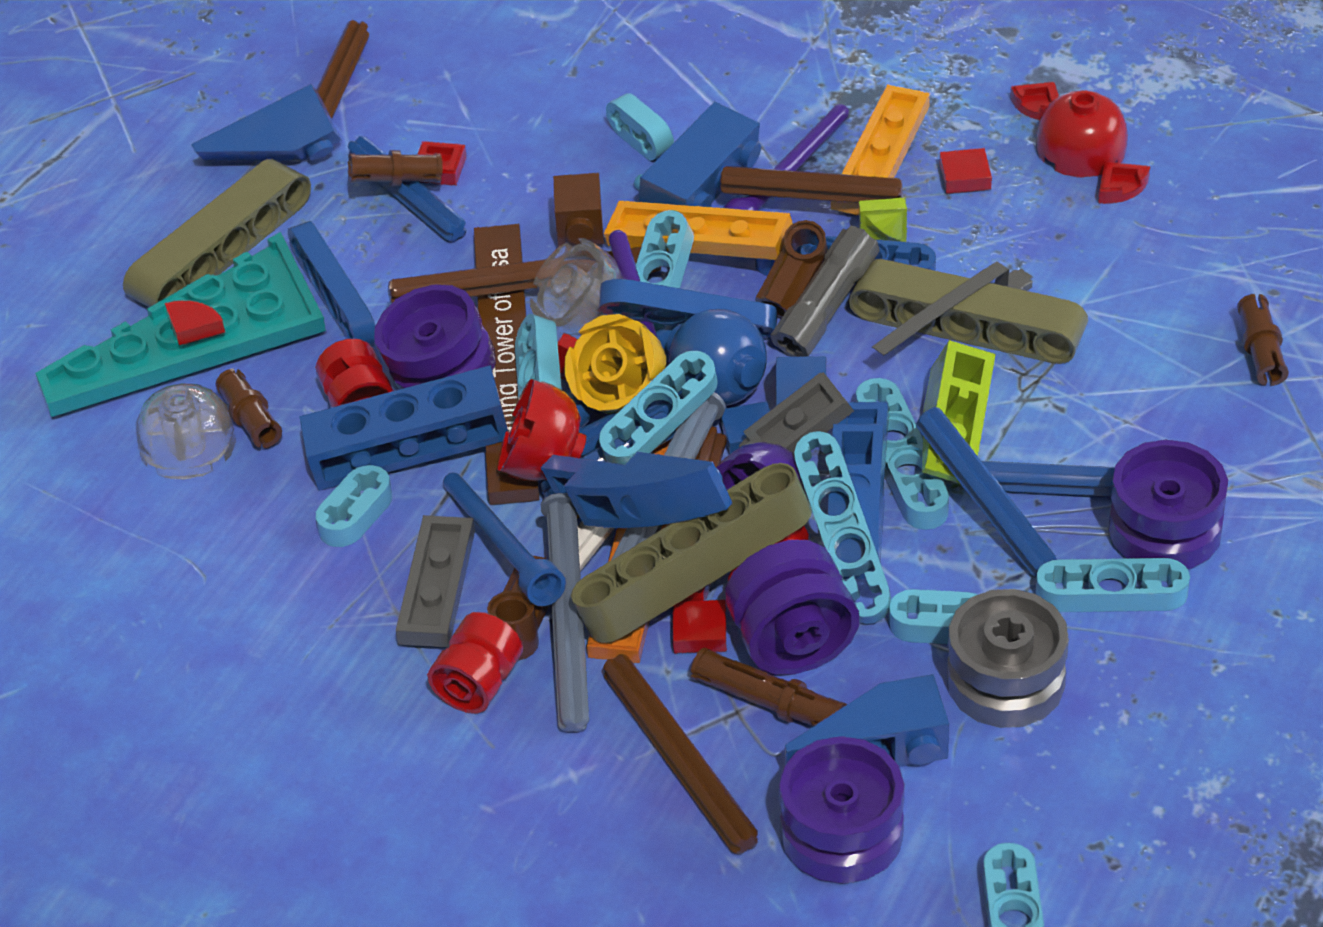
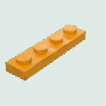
M887 85L842 174L895 178L929 109L930 93ZM831 201L832 210L859 215V203Z
M619 201L604 231V236L608 246H610V234L615 230H622L627 235L630 248L642 247L651 219L663 211L675 210L684 215L694 233V241L690 253L776 260L784 246L783 238L785 232L793 222L790 213ZM673 229L672 233H678V230ZM663 236V239L666 242V244L669 236Z

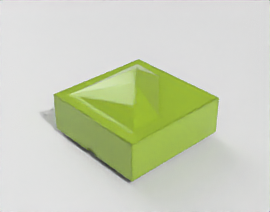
M891 198L859 201V228L864 229L875 240L907 242L906 199Z

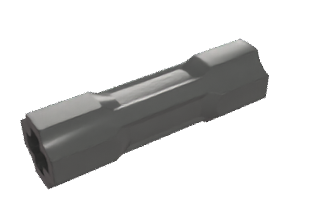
M852 225L848 229H842L825 254L824 262L799 299L788 308L771 333L773 344L780 348L786 356L803 357L811 354L826 332L828 322L854 283L863 277L879 253L878 242L870 237L864 229Z

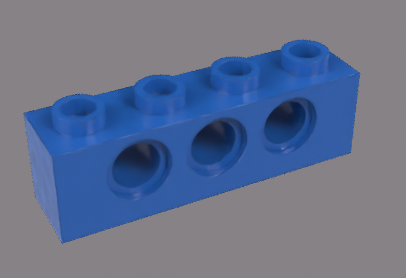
M491 365L299 416L306 457L319 491L338 486L350 472L361 466L374 465L381 467L387 472L502 442L505 432L508 431Z

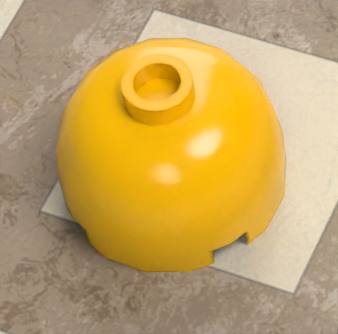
M621 314L601 315L586 323L578 332L582 335L576 341L574 348L569 346L565 356V377L571 393L578 400L583 401L587 407L608 415L618 413L666 368V355L660 340L644 324Z

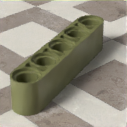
M273 159L262 161L137 259L128 268L124 276L123 290L125 294L151 307L206 274L220 275L233 264L234 258L246 251H250L306 204L311 192L310 179Z
M874 259L863 277L857 281L850 295L849 304L852 311L861 319L898 328L970 278L885 259ZM988 283L917 332L1049 363L1063 364L1073 359L1087 326L1088 315L1080 305L1070 300Z
M785 463L771 464L762 468L727 490L733 502L727 510L700 518L672 523L578 581L572 589L571 598L591 638L602 643L613 642L622 638L738 567L749 556L766 546L779 542L804 526L811 517L812 509L794 468Z

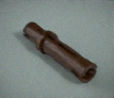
M705 647L698 651L691 666V673H693L691 679L776 712L779 719L789 723L796 720L814 727L847 705L842 701L825 697L807 689V684L800 680L792 679L789 682L782 678H777L757 668L724 657Z

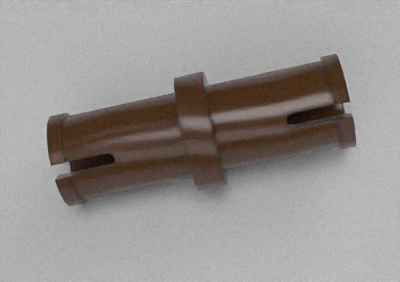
M390 150L388 155H355L354 153H349L348 156L349 183L389 182L390 186H400L402 182L440 183L442 180V157L439 153L434 155H401L400 150Z
M1250 294L1240 299L1237 304V310L1245 330L1242 338L1246 352L1252 355L1258 382L1266 386L1268 381L1265 373L1267 372L1270 386H1275L1285 381L1289 374L1280 348L1283 337L1279 327L1273 324L1267 298L1259 294L1258 302L1260 307L1258 308L1255 294Z
M234 369L222 372L216 379L215 386L228 403L231 418L237 425L243 426L251 436L252 442L260 448L262 444L263 448H268L276 444L281 438L282 428L268 411L269 406L264 395L250 386L241 370L237 369L236 373Z

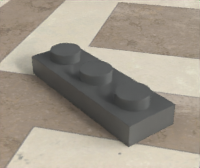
M423 515L396 627L398 644L449 647L475 534L473 518Z

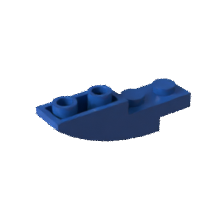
M848 402L854 412L838 424H833L832 436L836 439L842 451L879 561H881L885 508L884 477L889 425L888 402ZM830 492L828 494V515L836 516L845 512L849 505V498L842 492ZM847 538L837 546L836 555L843 562L853 563L862 558L866 548L859 539ZM871 567L868 571L873 572L875 569ZM864 573L854 576L855 579H866Z
M636 452L625 465L552 455L541 467L554 494L568 493L584 526L636 528L671 524L727 510L733 503L723 484L721 473L711 461Z

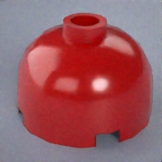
M1083 90L1061 95L1053 100L1043 111L1037 130L1036 148L1038 156L1043 163L1045 157L1050 162L1055 163V171L1063 175L1080 178L1102 175L1104 162H1123L1128 140L1124 115L1110 98L1097 92Z
M530 379L523 389L512 413L515 419L511 431L505 432L498 457L497 470L518 480L528 482L547 481L541 469L544 463L552 455L580 458L587 435L579 432L581 417L575 402L566 392L544 381L540 382Z

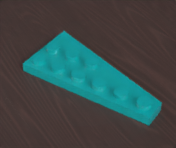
M279 232L267 239L268 247L253 256L246 251L234 258V266L220 275L206 274L147 308L148 316L130 326L125 321L111 329L112 337L97 346L83 345L36 372L39 388L50 416L54 417L326 331L324 317L282 233ZM195 301L208 305L221 316L225 332L179 345L168 319L165 303Z

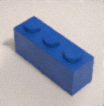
M714 101L640 177L639 202L711 207L712 203L723 193L720 186L723 168L726 166L751 168L758 160L761 152V144L758 143L760 123Z

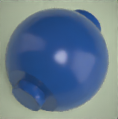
M709 309L699 312L684 323L677 325L670 333L667 341L669 363L687 351L703 352L713 360L718 380L714 392L723 399L725 406L735 404L748 397L758 387L766 370L767 350L761 333L749 319L731 310ZM702 370L696 375L689 371L685 373L686 382L692 378L701 381L703 379Z

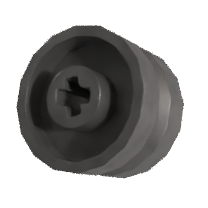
M1017 589L990 590L973 596L955 611L949 625L947 679L949 694L962 712L977 722L999 728L1024 727L1044 719L1059 705L1065 690V662L1068 655L1069 638L1066 621L1057 608L1036 594Z

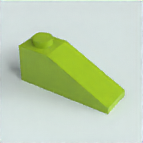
M948 340L931 367L923 413L933 407L940 408L978 456L996 354ZM923 436L922 473L959 483Z

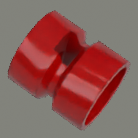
M361 339L341 340L326 348L318 357L315 367L317 377L324 393L328 396L331 408L394 391L387 375L383 372L375 350L366 341Z
M472 612L465 616L449 641V648L441 651L427 673L428 683L434 693L451 707L466 713L478 714L483 712L502 685V680L507 678L522 655V641L518 634L498 617L484 612Z

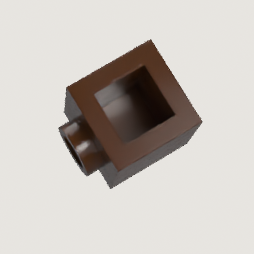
M599 173L553 176L558 247L604 244Z

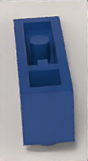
M310 84L191 145L204 161H264L266 159L279 161L304 160L308 157L310 160H316L331 153L334 150L333 145L342 140L319 93Z

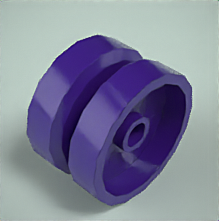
M434 284L408 292L397 298L382 312L375 326V344L382 359L388 366L389 373L398 390L490 365L493 371L496 365L495 348L487 331L482 326V319L475 303L466 291L453 285Z
M1167 439L1145 442L1127 451L1115 466L1112 484V504L1108 531L1114 547L1127 559L1170 558L1181 562L1187 569H1192L1209 560L1220 546L1229 481L1223 465L1210 452L1189 442Z
M787 540L766 546L749 556L732 573L725 588L726 605L735 624L741 630L742 640L750 657L760 669L772 674H798L820 667L836 658L852 642L859 628L858 607L851 593L842 582V575L834 559L824 546L810 540Z
M843 736L816 740L793 755L783 768L779 785L780 806L782 810L780 828L785 853L799 870L818 880L845 884L867 880L889 867L900 852L904 834L903 806L905 784L899 765L884 749L864 739Z

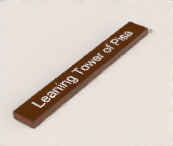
M520 224L474 228L476 268L523 262ZM525 290L478 297V312L482 319V326L487 331L495 348L496 365L493 369V375L509 432L515 419L512 413L518 402L515 341L519 327L526 317ZM502 442L486 446L490 505L540 500L538 482L518 480L497 470Z

